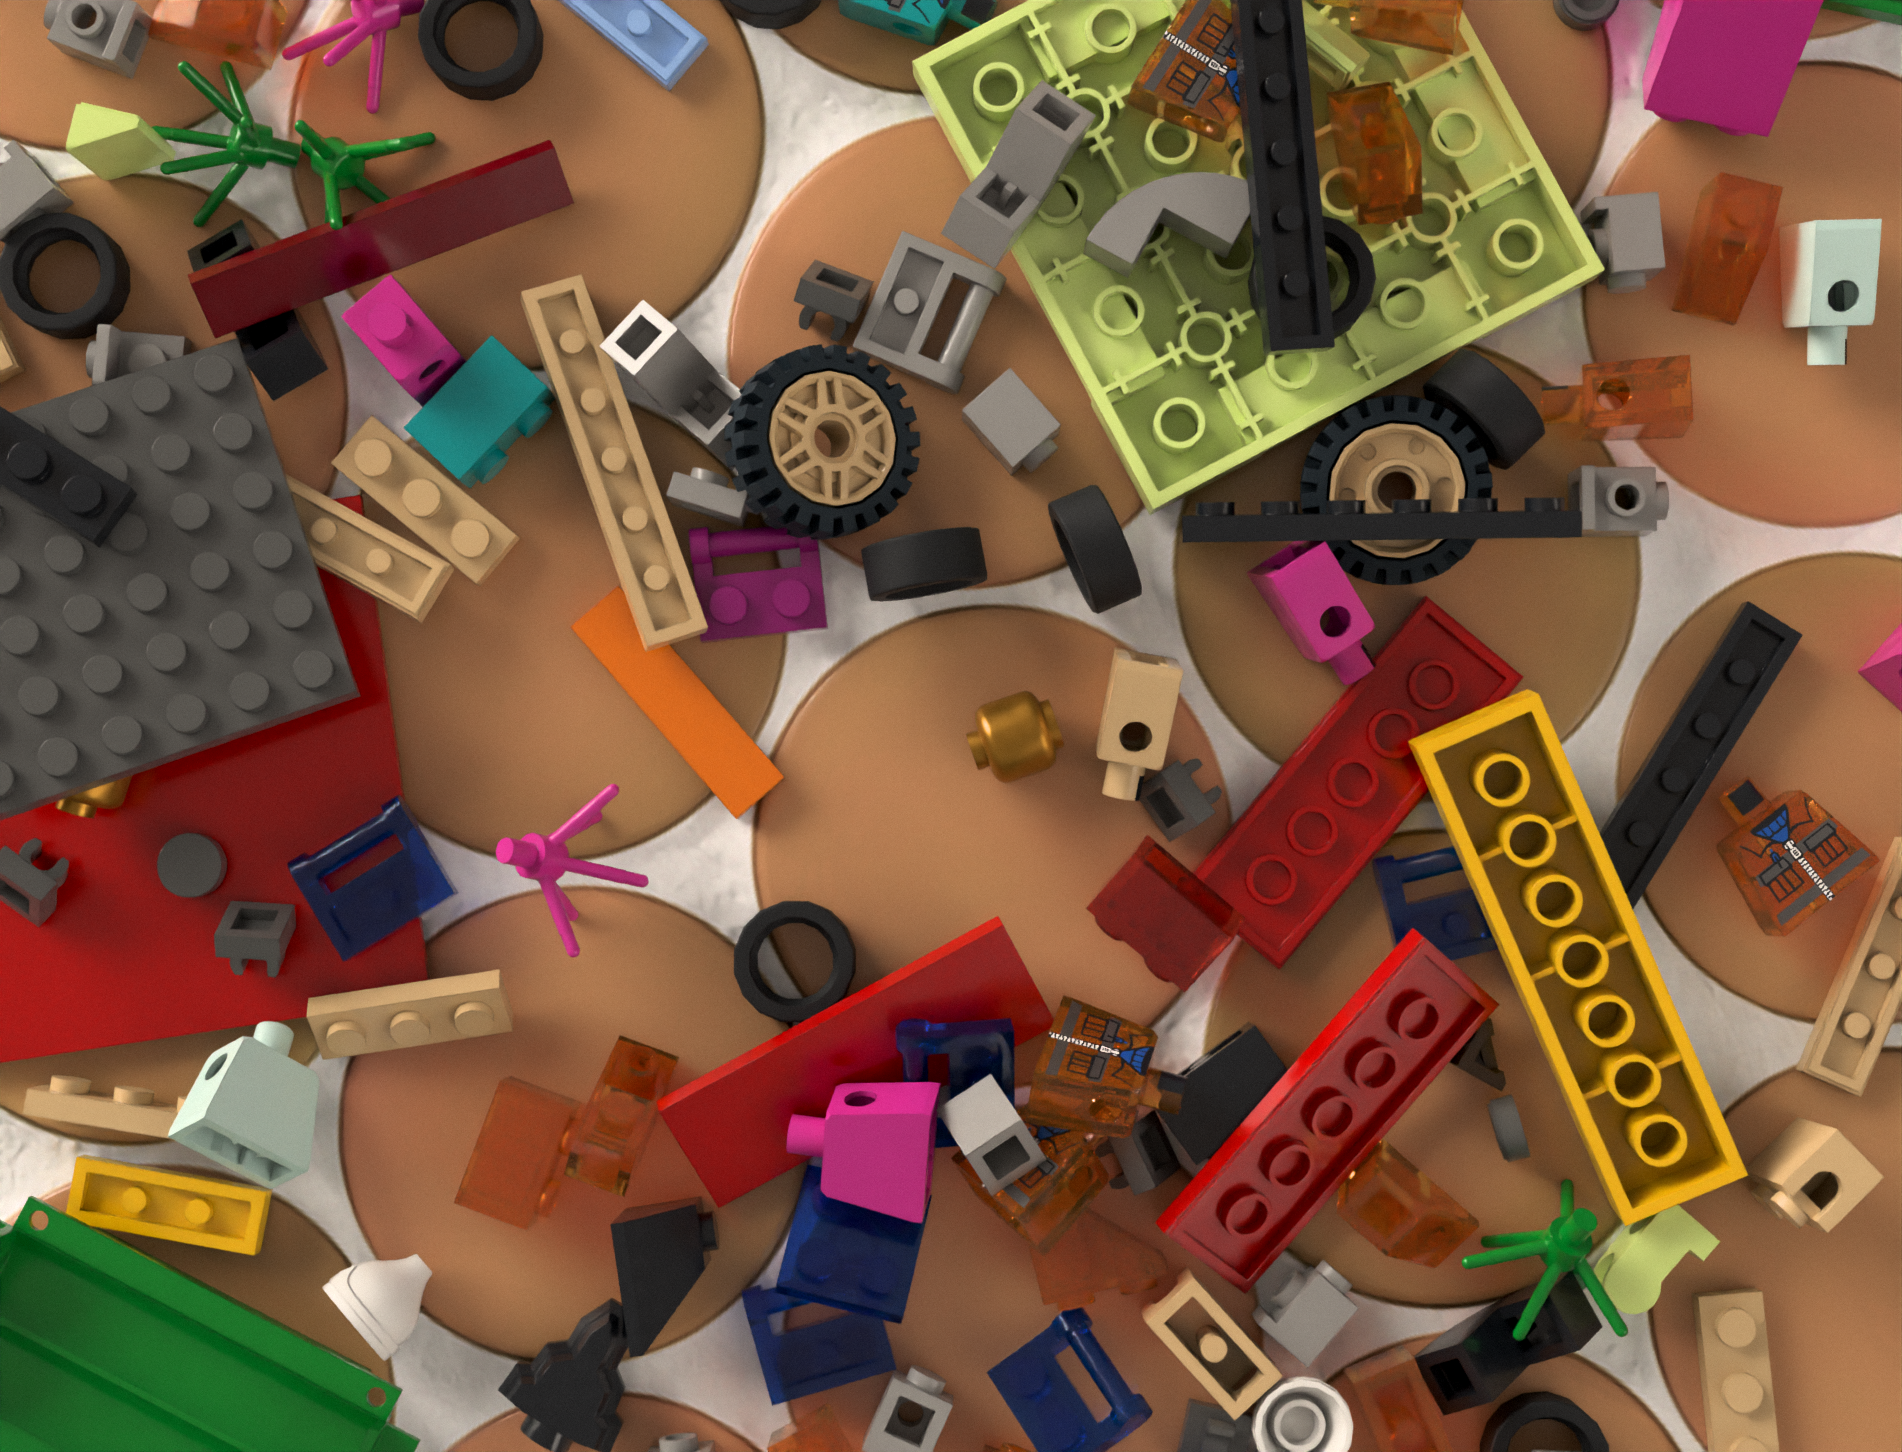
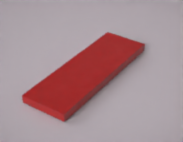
M1427 596L1420 599L1374 654L1372 659L1376 663V667L1361 679L1349 684L1180 887L1279 970L1428 793L1429 789L1408 740L1507 698L1523 679L1520 673Z
M996 916L662 1097L656 1103L663 1120L714 1202L720 1208L813 1157L787 1153V1135L792 1114L826 1118V1112L836 1086L843 1083L935 1082L941 1083V1088L1057 1024L999 916Z
M1412 928L1155 1223L1165 1235L1246 1294L1500 1004L1423 935Z

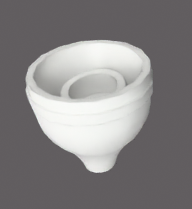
M417 1254L398 1260H368L338 1272L322 1288L374 1351L386 1361L391 1355L394 1356L399 1351V1346L413 1333L419 1320L423 1292L433 1273Z
M1295 1376L1278 1381L1263 1394L1254 1409L1251 1428L1259 1452H1348L1352 1442L1353 1420L1348 1404L1335 1388L1318 1378Z

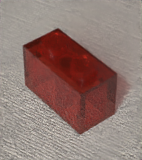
M1149 835L1144 837L1106 880L1086 908L1095 916L1097 925L1106 935L1117 941H1125L1144 958L1145 965L1153 975L1164 982H1173L1184 993L1233 941L1245 919L1242 914Z

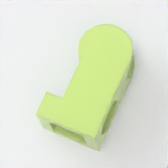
M1676 1205L1628 1225L1599 1259L1594 1268V1273L1616 1309L1623 1313L1639 1314L1646 1312L1655 1305L1660 1296L1661 1282L1687 1252L1704 1261L1721 1241L1682 1207Z

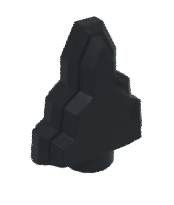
M610 1298L583 1316L569 1339L547 1342L533 1362L518 1361L499 1387L498 1391L527 1414L521 1425V1430L528 1438L540 1446L553 1452H567L574 1441L600 1452H611L624 1423L616 1411L626 1387L618 1369L628 1349L622 1303L614 1298Z

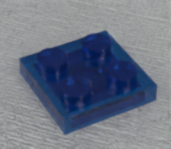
M808 1164L777 1279L775 1293L901 1324L932 1195L929 1197L922 1224L914 1223L826 1197L820 1189L822 1168Z

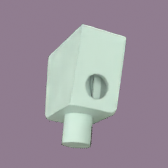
M1882 219L1814 220L1779 227L1782 322L1784 328H1808L1807 365H1847L1848 327L1873 324Z
M260 1022L256 1026L253 1038L242 1036L213 1052L205 1062L174 1120L168 1137L269 1189H273L307 1172L311 1161L320 1080L315 1071L288 1057L294 1038L293 1031L286 1025L278 1022Z

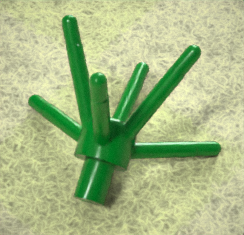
M181 61L178 64V70L233 123L229 136L162 126L152 127L165 140L227 149L225 151L164 162L160 165V170L165 175L234 163L195 215L193 224L196 227H203L249 167L262 170L267 162L296 168L301 152L300 144L273 137L271 126L254 121L233 66L228 61H223L220 64V70L233 104L187 61Z
M298 120L294 125L295 130L303 138L301 143L302 152L311 158L313 172L324 180L326 195L324 224L330 222V226L334 230H340L343 226L340 190H346L355 186L376 204L391 199L363 176L366 160L430 145L436 140L435 134L426 132L403 138L349 145L339 137L325 139L303 120Z
M1564 1179L1561 1182L1560 1217L1553 1220L1546 1230L1486 1235L1482 1237L1481 1245L1484 1248L1500 1247V1249L1466 1256L1462 1259V1266L1465 1269L1494 1265L1539 1255L1540 1259L1545 1263L1547 1268L1513 1331V1337L1517 1341H1522L1526 1337L1560 1273L1571 1270L1582 1290L1586 1287L1588 1288L1616 1335L1625 1337L1628 1334L1626 1324L1585 1258L1592 1248L1591 1234L1596 1229L1598 1223L1596 1216L1588 1209L1578 1208L1574 1211V1185L1570 1179Z

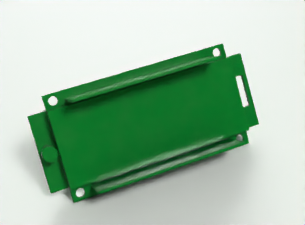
M34 1196L28 1197L14 1226L0 1219V1452H415L421 1439L388 1423L403 1389L372 1374L371 1369L99 1227L89 1226ZM36 1211H43L48 1216V1224L44 1229H38L32 1223V1216ZM378 1387L384 1390L386 1394L385 1403L382 1405L372 1404L368 1397L370 1389Z

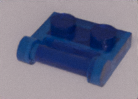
M400 795L382 804L383 812L313 855L309 856L304 852L287 863L293 879L343 961L351 960L459 893L419 828L413 812ZM394 834L397 835L404 849L332 893L329 891L324 877Z
M1454 846L1395 860L1393 855L1372 860L1374 877L1381 894L1393 948L1414 928L1451 961L1498 949L1472 887L1406 902L1403 884L1464 870Z
M1011 1018L932 1024L923 1019H908L896 1026V1048L902 1053L903 1082H929L928 1055L947 1053V1102L991 1074L1015 1109L1014 1028ZM938 1117L935 1148L959 1146L941 1117Z
M866 1254L847 1259V1266L773 1288L763 1290L760 1284L742 1290L746 1315L772 1406L897 1369V1362ZM851 1291L855 1292L859 1309L777 1333L774 1332L770 1316L772 1314Z
M1074 1305L1062 1311L1055 1317L1047 1329L987 1372L1038 1452H1106L1144 1424L1153 1413L1142 1394H1133L1090 1330L1093 1322L1082 1305ZM1068 1346H1071L1112 1408L1110 1414L1100 1422L1056 1358V1355Z

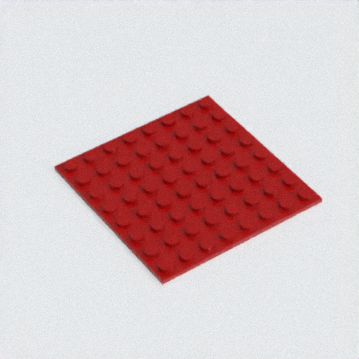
M361 495L332 499L365 517L363 497ZM317 566L361 695L360 697L132 775L122 805L113 809L97 807L94 819L55 808L56 801L0 821V850L7 846L19 855L20 849L26 842L37 838L42 842V854L32 863L39 870H49L62 857L69 861L68 877L57 888L56 910L40 927H37L0 900V1063L256 1025L264 1021L276 1022L307 1017L308 998L430 980L376 598ZM185 833L204 834L216 840L223 848L227 858V871L221 885L212 893L202 897H181L170 892L162 884L157 871L158 856L163 846L177 835ZM231 901L295 905L296 928L286 948L285 959L276 977H268L267 962L265 960L249 959L243 975H235L230 967V958L216 957L214 934Z

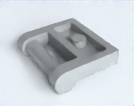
M902 231L854 341L853 351H861L871 356V359L919 378L937 389L951 394H958L965 378L960 373L992 297L1000 296L1007 278L1002 273ZM955 278L969 285V289L938 361L921 355V351L952 279Z

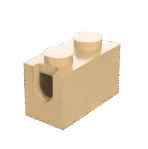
M1799 1117L1745 1168L1748 1176L1759 1184L1751 1192L1752 1195L1771 1215L1778 1220L1785 1217L1799 1229L1804 1224H1807L1826 1233L1833 1229L1885 1178L1838 1129Z
M1186 1267L1176 1276L1178 1283L1166 1297L1158 1303L1150 1300L1140 1311L1145 1323L1235 1421L1283 1375L1267 1353L1195 1274ZM1256 1366L1257 1371L1252 1378L1235 1391L1232 1387Z

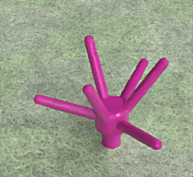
M351 0L353 17L285 48L282 56L285 60H293L346 36L323 58L324 64L331 67L372 34L366 109L369 113L374 114L379 109L386 32L399 27L401 17L420 13L424 6V0Z
M616 784L608 785L551 834L546 836L530 833L526 834L521 840L505 837L498 842L496 848V857L500 863L513 865L520 876L537 880L540 883L567 954L573 958L579 955L580 948L570 921H575L579 915L571 901L556 883L565 871L637 887H646L649 883L648 877L642 874L570 858L568 848L564 843L566 840L601 821L603 815L600 810L619 793V787Z

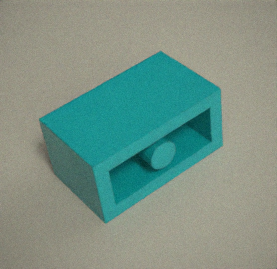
M491 335L403 428L468 488H471L478 480L482 484H486L503 469L509 459L505 451L522 434L529 438L545 425L553 413V410L548 406L555 400V397L543 382Z

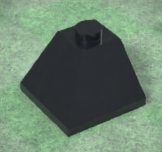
M702 1196L626 1208L610 1224L630 1357L643 1356L706 1269L711 1261L710 1251L719 1250V1233L715 1212H704Z

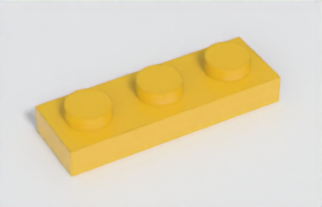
M84 1154L76 1158L66 1213L89 1226L255 1256L261 1252L273 1189Z

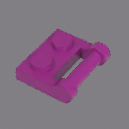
M771 526L712 533L709 532L708 527L689 529V546L693 564L695 592L708 625L706 633L700 634L702 643L828 629L819 540H811L810 536L797 538L787 535V528L785 527L774 529ZM797 548L800 551V567L715 576L713 558Z

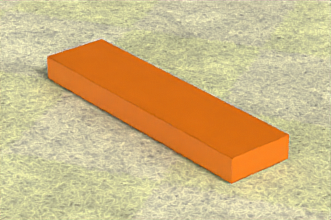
M617 586L570 627L736 819H739L785 779L784 775L670 644L645 652L625 593L621 587Z

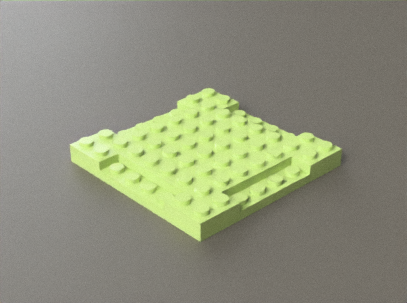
M1028 0L912 61L913 76L971 183L987 166L1015 109L1041 80L1096 115L1051 192L1010 250L1092 400L1091 407L1149 515L1260 458L1270 449L1480 338L1484 339L1592 282L1605 270L1457 0H1305L1370 54L1366 63L1342 91L1335 89L1308 67L1322 216L1341 220L1361 235L1372 253L1376 274L1371 302L1352 328L1334 339L1335 347L1324 352L1264 356L1261 321L1251 306L1248 289V278L1254 259L1251 215L1227 259L1161 223H1158L1129 278L1083 254L1087 237L1103 215L1123 197L1147 183L1167 176L1192 172L1219 173L1247 180L1240 107L1236 105L1228 86L1224 93L1211 100L1225 121L1222 120L1215 107L1207 101L1222 90L1225 77L1222 78L1216 73L1195 108L1184 105L1182 96L1166 87L1169 79L1182 60L1198 71H1204L1206 64L1181 49L1154 92L1143 88L1171 42L1163 38V35L1168 31L1176 36L1198 0ZM1212 0L1186 40V43L1212 58L1215 54L1213 50L1198 42L1197 38L1213 13L1217 14L1227 23H1232L1230 0ZM1213 16L1209 22L1223 32H1226L1228 28L1216 16ZM1207 25L1206 31L1219 39L1223 38L1224 35ZM1205 32L1199 38L1214 48L1219 43L1218 40ZM1227 56L1223 64L1229 66L1230 69L1235 68L1236 59H1231ZM1183 63L1178 69L1194 79L1197 73ZM1176 72L1175 77L1189 86L1192 84V81ZM1174 78L1168 85L1182 94L1188 88ZM1325 246L1331 311L1333 312L1339 308L1346 298L1350 282L1348 269L1340 255Z

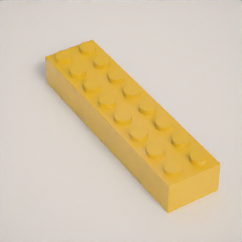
M1526 689L1408 740L1612 1209L1623 1224L1628 1226L1748 1176L1539 693Z

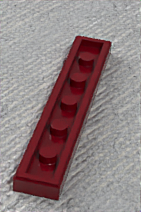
M550 140L343 216V226L340 230L332 229L330 222L188 274V278L216 339L574 204L555 147Z

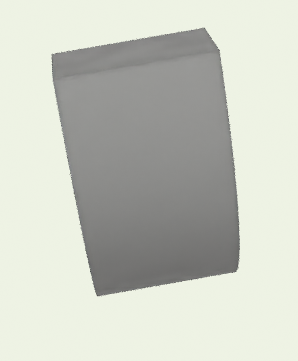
M1041 80L1015 109L987 166L959 196L941 234L995 269L1021 236L1051 192L1096 115Z
M1192 172L1167 176L1147 183L1123 197L1103 215L1087 237L1083 254L1129 278L1158 223H1161L1227 259L1250 217L1247 180L1219 173Z
M642 300L599 347L671 417L727 466L725 453L732 449V442L724 441L725 426L733 421V417L728 415L732 402L741 396L740 389L719 373L676 326ZM732 466V467H728V468H729L730 470H733L736 466Z

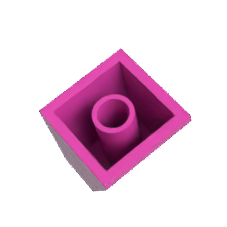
M1664 0L1642 78L1644 109L1653 111L1658 117L1672 122H1683L1689 119L1712 124L1720 131L1729 135L1745 136L1751 133L1768 137L1823 0Z

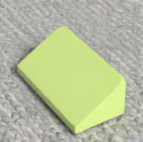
M1302 0L1308 67L1335 89L1342 91L1366 63L1370 54L1305 0Z
M83 102L75 106L66 142V151L102 180L117 179L174 160L176 151L139 115Z

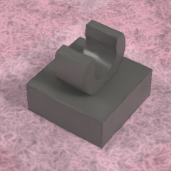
M814 260L800 278L794 302L805 305L799 315L800 328L808 330L815 319L816 312H824L831 315L834 320L835 326L831 334V340L838 342L846 333L850 324L855 322L866 306L874 281Z
M1191 759L1183 765L1177 760L1143 783L1140 801L1169 842L1197 827L1216 813L1211 804L1219 799L1222 793L1221 789L1216 786L1203 794L1191 778V774L1203 765L1199 759Z
M34 838L22 846L19 855L7 846L0 850V900L37 927H40L56 910L57 888L68 877L69 861L62 857L53 868L39 870L32 863L42 854V842Z
M231 901L214 934L216 957L230 958V967L235 975H243L249 959L265 960L267 962L268 977H276L285 959L286 948L296 928L295 905Z
M1155 1109L1133 1117L1108 1135V1139L1095 1149L1097 1158L1104 1157L1110 1153L1116 1154L1123 1169V1172L1108 1181L1111 1188L1123 1189L1130 1185L1134 1195L1156 1188L1182 1168Z
M1189 1398L1177 1452H1246L1252 1429V1413L1245 1411L1234 1421L1221 1405Z

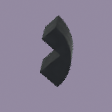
M241 219L191 248L187 253L193 272L258 249L260 246ZM298 308L234 331L240 342L246 364L273 401L328 370L323 355Z
M1572 1270L1560 1273L1538 1316L1522 1341L1514 1339L1513 1331L1539 1282L1514 1292L1471 1315L1440 1335L1412 1358L1443 1416L1493 1402L1529 1365L1580 1351L1603 1327Z

